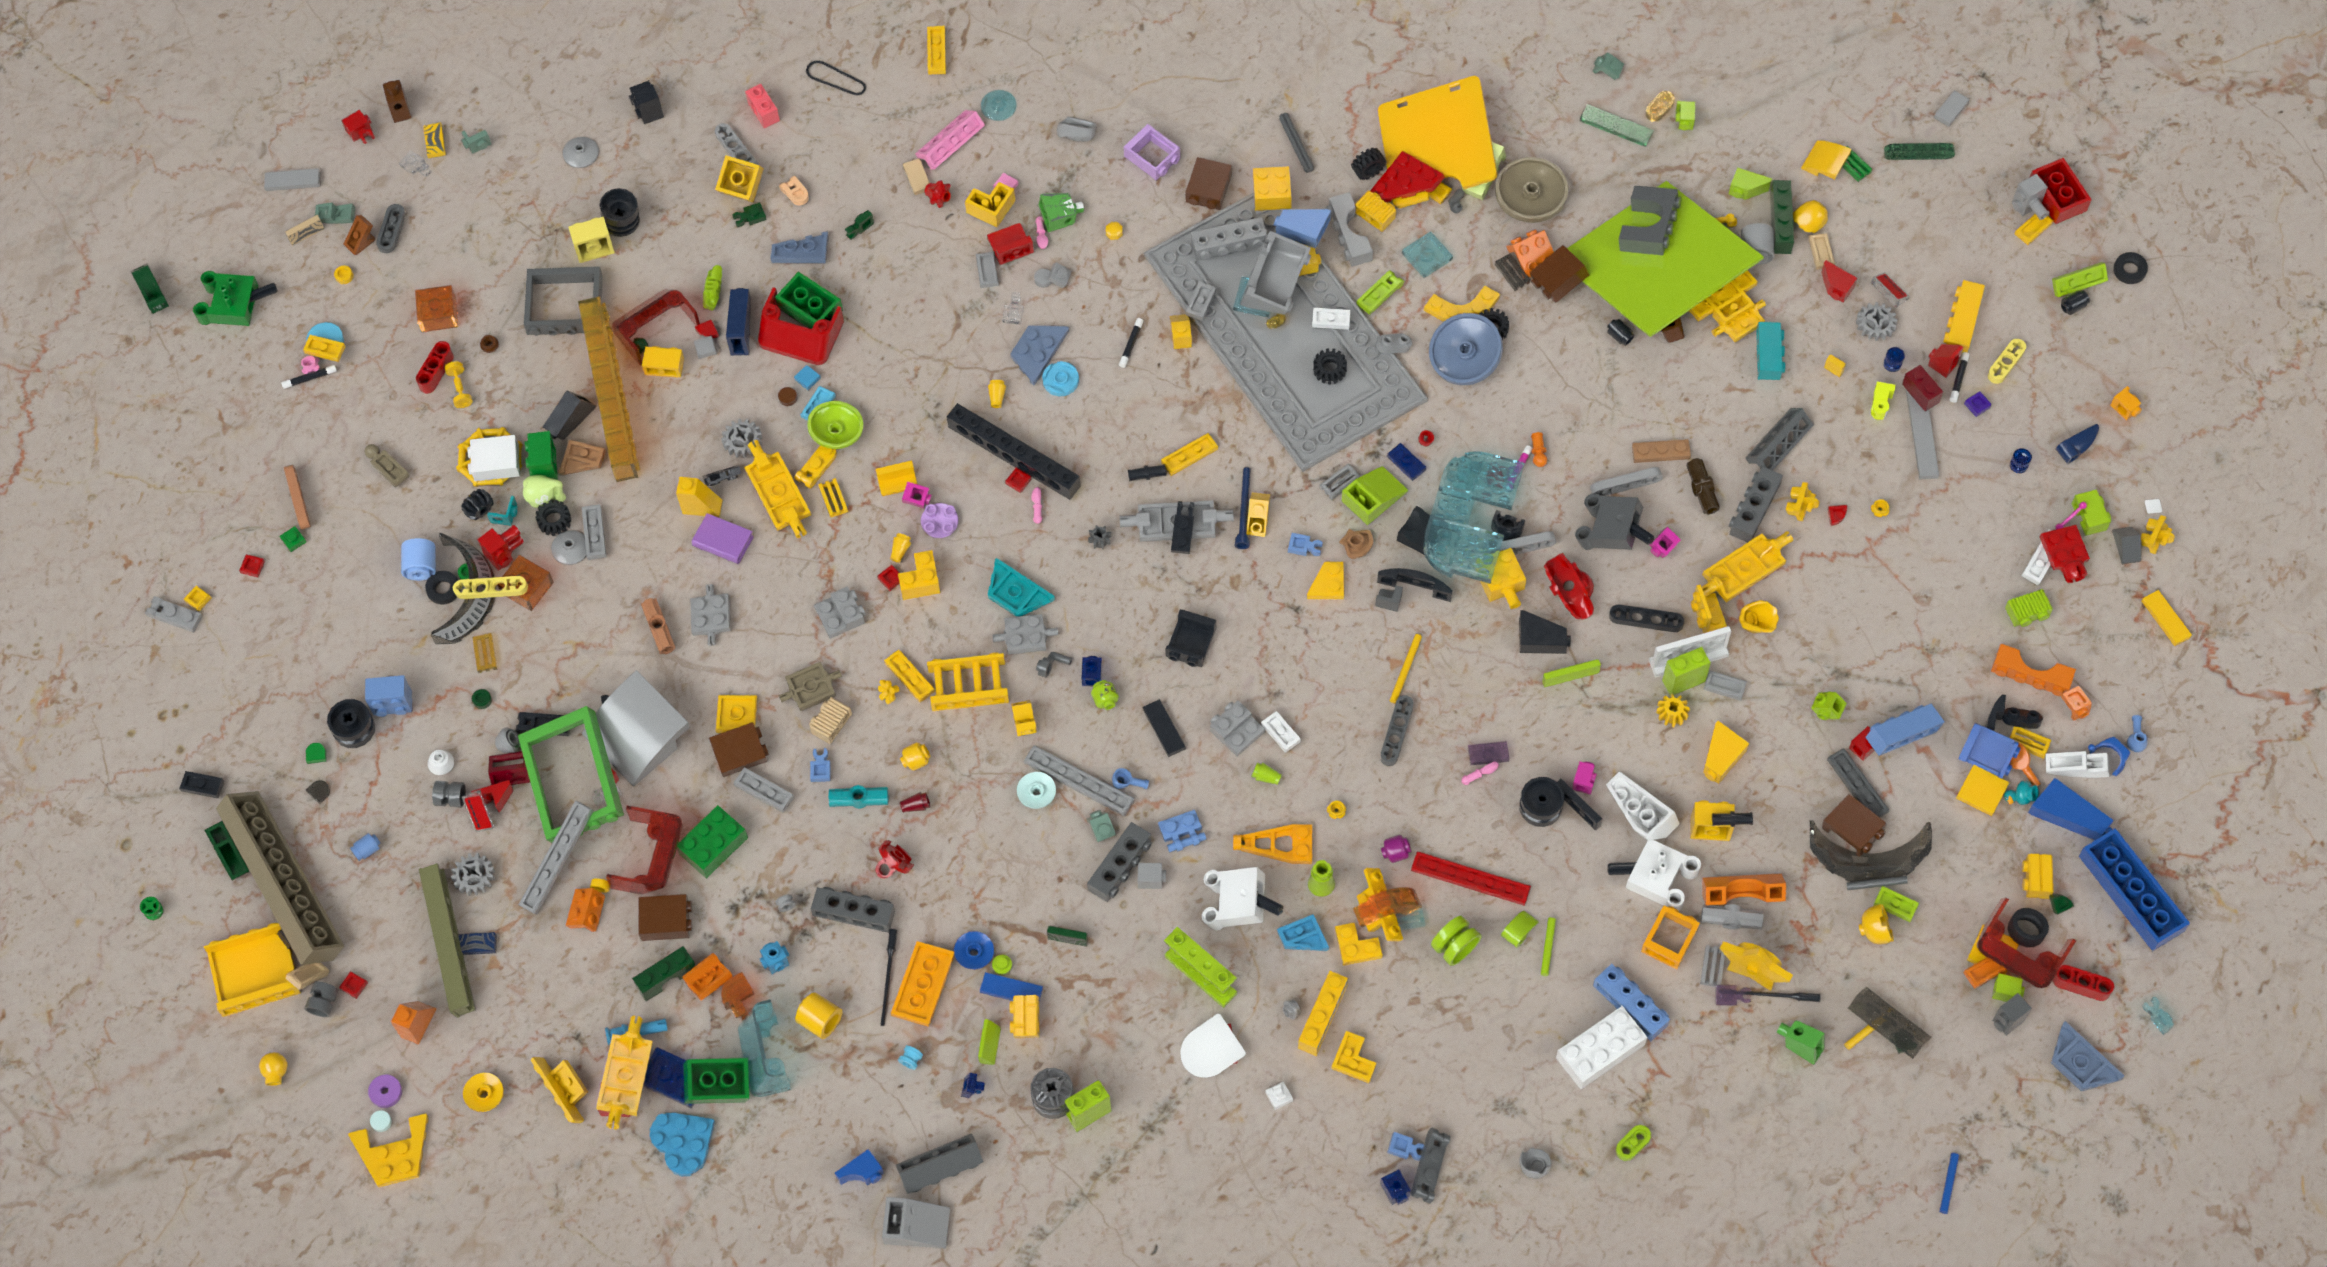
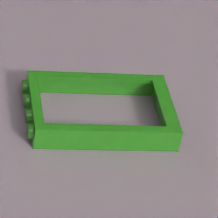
M588 706L518 735L546 840L553 843L561 826L554 829L532 746L579 725H585L607 807L592 813L580 836L588 830H596L602 824L615 822L619 817L624 816L596 713Z

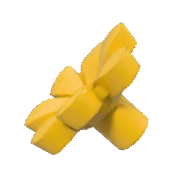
M880 680L878 691L882 693L879 695L881 701L885 699L886 704H890L895 701L894 693L899 692L898 685L892 686L890 680Z

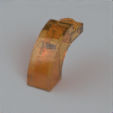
M1400 887L1374 894L1368 897V901L1354 907L1353 910L1360 926L1363 928L1388 915L1403 914L1406 916L1422 908V905L1413 888Z

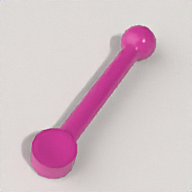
M2081 502L2079 507L2061 524H2057L2055 528H2063L2081 509L2087 507L2086 502Z

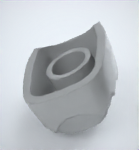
M1067 117L1057 125V135L1060 138L1066 137L1077 142L1090 141L1095 135L1097 124L1079 118Z

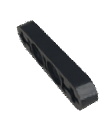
M1620 604L1612 606L1609 612V619L1613 623L1668 632H1679L1684 626L1683 616L1674 612ZM1616 611L1620 612V617H1616ZM1627 612H1629L1628 619H1626ZM1638 613L1642 616V619L1635 621L1632 615ZM1658 616L1661 618V622L1655 624L1651 621V618ZM1665 618H1668L1667 625L1664 624ZM1673 620H1677V626L1673 625Z

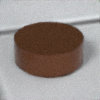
M791 387L782 388L778 393L779 402L783 406H792L797 401L796 391Z

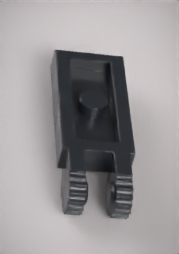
M1178 501L1171 552L1190 554L1194 523V502H1190L1188 516L1181 515L1183 501Z

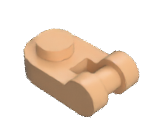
M796 176L791 177L787 183L783 182L779 185L781 191L795 205L800 206L808 202V191Z

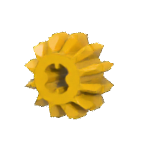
M1673 693L1670 698L1665 695L1663 701L1660 700L1658 702L1656 713L1659 715V721L1665 720V726L1668 723H1671L1673 728L1676 723L1681 726L1683 720L1686 721L1688 719L1690 708L1687 707V700L1681 701V695L1678 698H1675Z

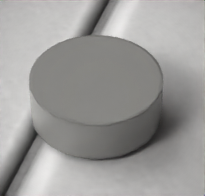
M1048 269L1037 270L1034 274L1035 284L1042 288L1050 286L1052 282L1047 280L1050 271Z

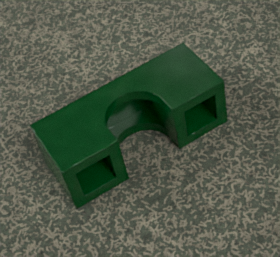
M682 946L632 979L644 1000L648 1001L663 991L662 987L667 981L678 977L680 980L683 979L682 977L696 965L685 947Z

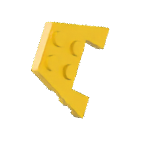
M427 1114L408 1118L411 1138L373 1148L370 1146L367 1129L348 1133L349 1138L379 1188L419 1178L423 1143L426 1137V1124L428 1123Z

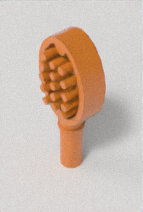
M2019 742L2018 747L2021 749L2017 758L2012 757L2009 764L2014 769L2022 770L2030 783L2038 787L2041 783L2029 767L2031 761L2030 754L2027 748Z

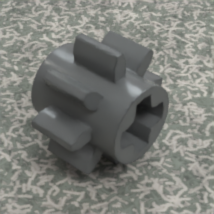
M1096 525L1094 530H1089L1090 537L1088 542L1093 543L1094 549H1104L1106 544H1111L1109 539L1111 532H1106V526L1098 527Z

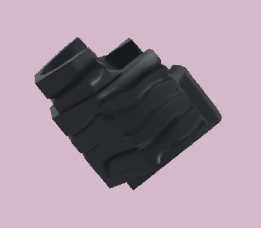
M1496 510L1491 528L1496 538L1501 539V541L1520 538L1524 530L1525 520L1521 519V521L1517 522V518L1514 516L1505 515L1503 517L1501 516V511Z

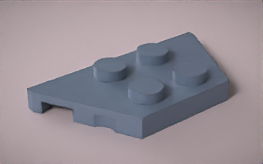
M1028 326L1017 342L1010 356L1015 364H1018L1022 373L1026 374L1032 385L1036 384L1069 332V327Z
M2066 1021L2062 1024L2051 1064L2081 1092L2121 1081L2124 1078V1075Z

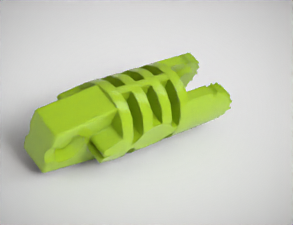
M718 264L708 271L704 285L703 308L711 311L716 307L722 284V267Z

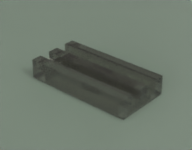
M1511 253L1495 261V266L1514 291L1518 290L1519 287H1524V284L1530 283V278ZM1506 260H1509V262L1512 264V266L1519 273L1523 280H1520V278L1517 276L1513 268L1508 264Z

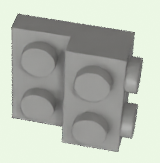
M848 586L831 593L830 598L814 605L830 639L865 624L863 618L866 615L862 605L857 606L855 602L858 600L854 590L850 591Z
M1239 701L1236 703L1230 702L1225 707V712L1221 716L1217 714L1210 721V732L1237 757L1265 733V728L1252 717V713Z

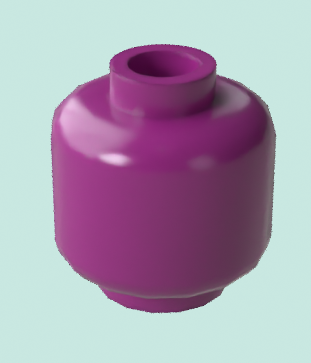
M1400 834L1385 839L1384 847L1381 848L1384 859L1388 858L1391 863L1407 859L1409 853L1412 852L1407 837L1404 838Z

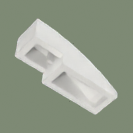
M2086 751L2046 754V773L2083 778L2109 777V758L2107 753L2087 754Z

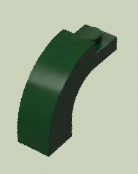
M148 264L131 270V274L152 314L169 307Z

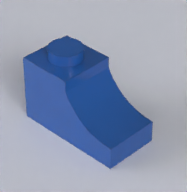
M869 1149L835 1172L836 1179L841 1185L848 1181L858 1180L865 1182L868 1186L871 1183H877L884 1174L881 1165Z

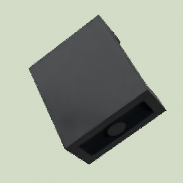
M1180 609L1176 627L1169 645L1165 648V656L1175 662L1182 661L1191 667L1198 666L1202 668L1217 628L1216 620Z

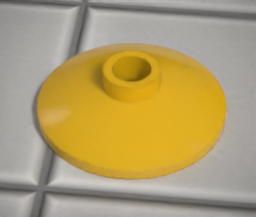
M479 1073L472 1076L466 1082L463 1089V1099L466 1105L476 1112H487L494 1109L501 1102L504 1094L500 1079L490 1073ZM488 1092L485 1098L481 1097L482 1093Z

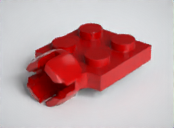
M2077 525L2040 534L2039 537L2052 569L2060 570L2067 583H2073V580L2075 582L2081 581L2088 575L2084 562H2088L2090 557Z

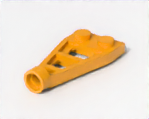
M1291 824L1245 835L1233 834V850H1241L1291 864H1312V825ZM1290 836L1292 838V850L1284 852L1276 849L1275 840L1279 837ZM1269 838L1270 849L1257 848L1255 840Z

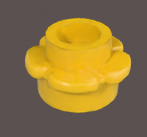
M1883 499L1876 500L1871 505V511L1874 512L1876 517L1887 516L1889 514V504Z
M1336 800L1328 805L1327 812L1332 819H1341L1345 816L1346 806L1341 801Z

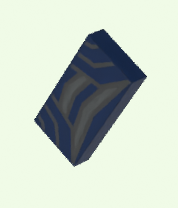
M495 932L458 934L463 955L496 953L497 934Z

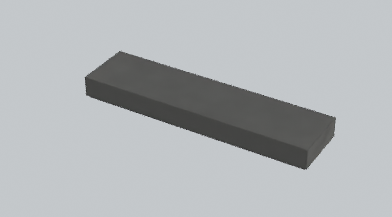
M1844 748L1827 758L1829 764L1856 800L1878 817H1882L1889 812L1888 807Z

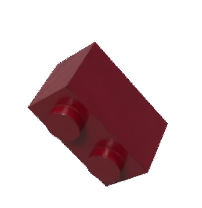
M1921 364L1905 373L1902 385L1924 411L1940 403L1943 390Z

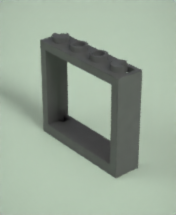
M600 266L527 269L524 312L526 334L538 336L541 334L574 335L576 333H600L603 281ZM594 282L592 319L531 321L534 284Z

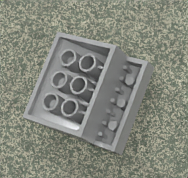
M637 670L607 698L596 712L609 762L633 787L677 750L675 740L690 728L688 721ZM584 729L582 735L588 740L586 729Z

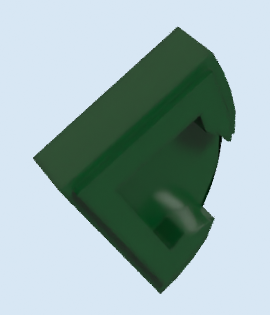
M2062 894L2049 895L2053 912L2057 915L2074 907L2073 902Z

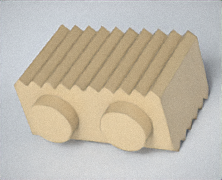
M830 697L828 701H824L820 708L821 712L814 716L809 723L811 733L828 744L832 743L852 715L850 707L833 697Z

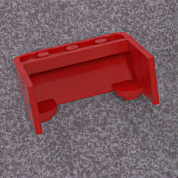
M773 287L761 314L758 334L759 346L764 350L814 365L826 363L844 324L841 307H837L831 321L821 319L815 322L812 329L779 320L781 312L775 299L777 289Z

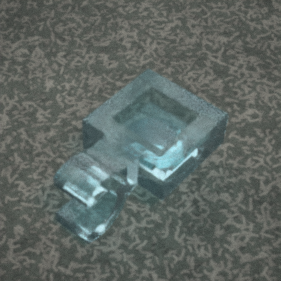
M2153 997L2151 1002L2154 1004V1007H2150L2147 1002L2142 1007L2150 1014L2151 1021L2164 1035L2170 1031L2174 1023L2167 1012H2164L2162 1008L2159 1009L2160 1002L2156 997Z

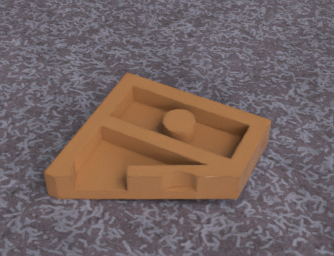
M569 440L558 471L559 475L563 476L600 468L606 450Z

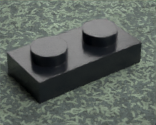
M185 771L179 789L182 792L218 799L224 780L219 777Z

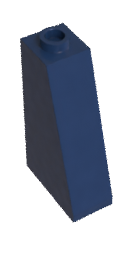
M730 289L726 340L731 356L749 355L751 311L749 289Z

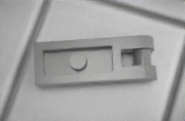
M156 596L151 601V607L147 608L145 612L147 616L193 633L203 617L201 613L164 601ZM159 607L163 608L161 613L157 612Z

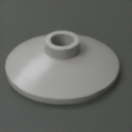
M587 137L574 138L563 149L565 162L574 168L590 166L596 161L599 154L597 144Z
M572 530L559 534L551 546L552 555L556 561L564 565H574L581 562L587 556L585 536L578 531Z

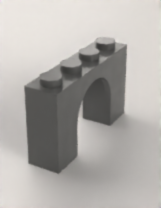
M1634 185L1631 195L1632 211L1653 213L1660 216L1661 219L1649 227L1622 225L1619 235L1620 251L1653 255L1664 254L1665 248L1669 247V235L1673 233L1672 223L1677 219L1676 210L1681 205L1678 189Z

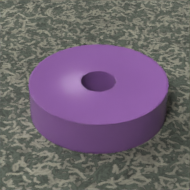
M381 1075L370 1083L368 1095L376 1106L389 1108L400 1100L402 1087L395 1077ZM384 1089H388L386 1094H382Z

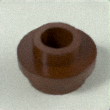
M492 335L484 336L480 342L482 351L486 353L496 351L499 346L497 338Z

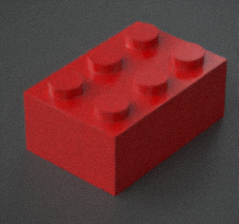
M2064 157L2032 170L2030 177L2037 174L2047 186L2042 205L2049 211V216L2055 225L2087 212L2092 199Z

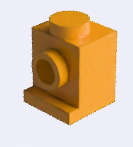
M2128 386L2114 396L2110 405L2125 420L2132 416L2136 417L2142 411L2140 408L2141 402L2135 395L2129 392L2130 388Z

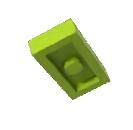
M1884 886L1881 887L1873 904H1882L1887 912L1908 922H1911L1919 905L1918 902Z

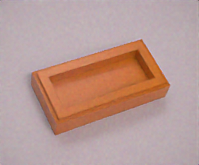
M1997 951L1964 970L1963 974L1973 988L1976 989L1997 977L1999 973L2002 974L2008 971L2009 967Z

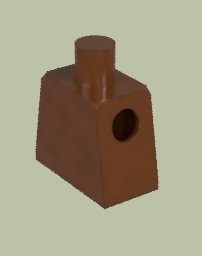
M395 80L384 83L383 89L394 123L412 119L401 81ZM401 104L402 107L400 109H396L395 105Z

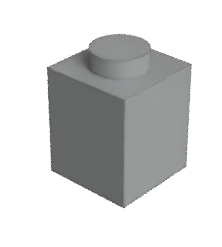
M1138 863V889H1162V882H1166V870H1162V863Z

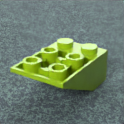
M1381 466L1355 479L1343 489L1341 501L1368 526L1405 495L1408 489Z

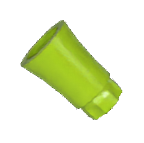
M1325 860L1317 861L1311 869L1308 888L1312 894L1324 897L1331 894L1335 888L1333 869L1330 863H1327Z

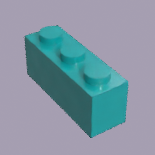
M1758 322L1756 330L1758 380H1780L1782 373H1785V362H1782V357L1785 355V346H1782L1781 341H1784V330H1781V322Z

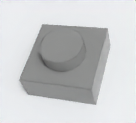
M1056 262L1053 264L1047 280L1064 288L1071 271Z

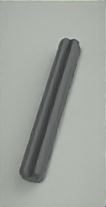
M1286 112L1280 114L1279 120L1306 173L1312 172L1314 170L1313 163L1289 114Z

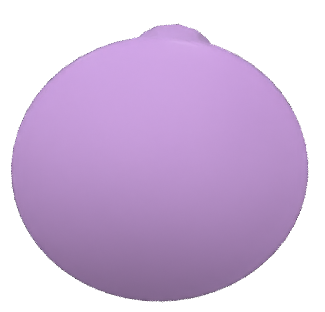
M944 503L929 504L922 513L921 526L925 533L931 537H947L958 526L957 512L952 505Z

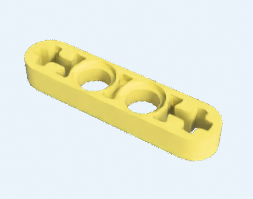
M521 576L458 580L453 585V591L459 599L519 596L525 594L528 590V584ZM518 583H521L522 585L519 586V589H516L515 586H518ZM481 584L486 585V588H485L484 591H482V592H477V591H476V589H477V587H478L479 585H481ZM497 584H505L502 590H495ZM464 586L466 589H463V592L460 593L459 590Z

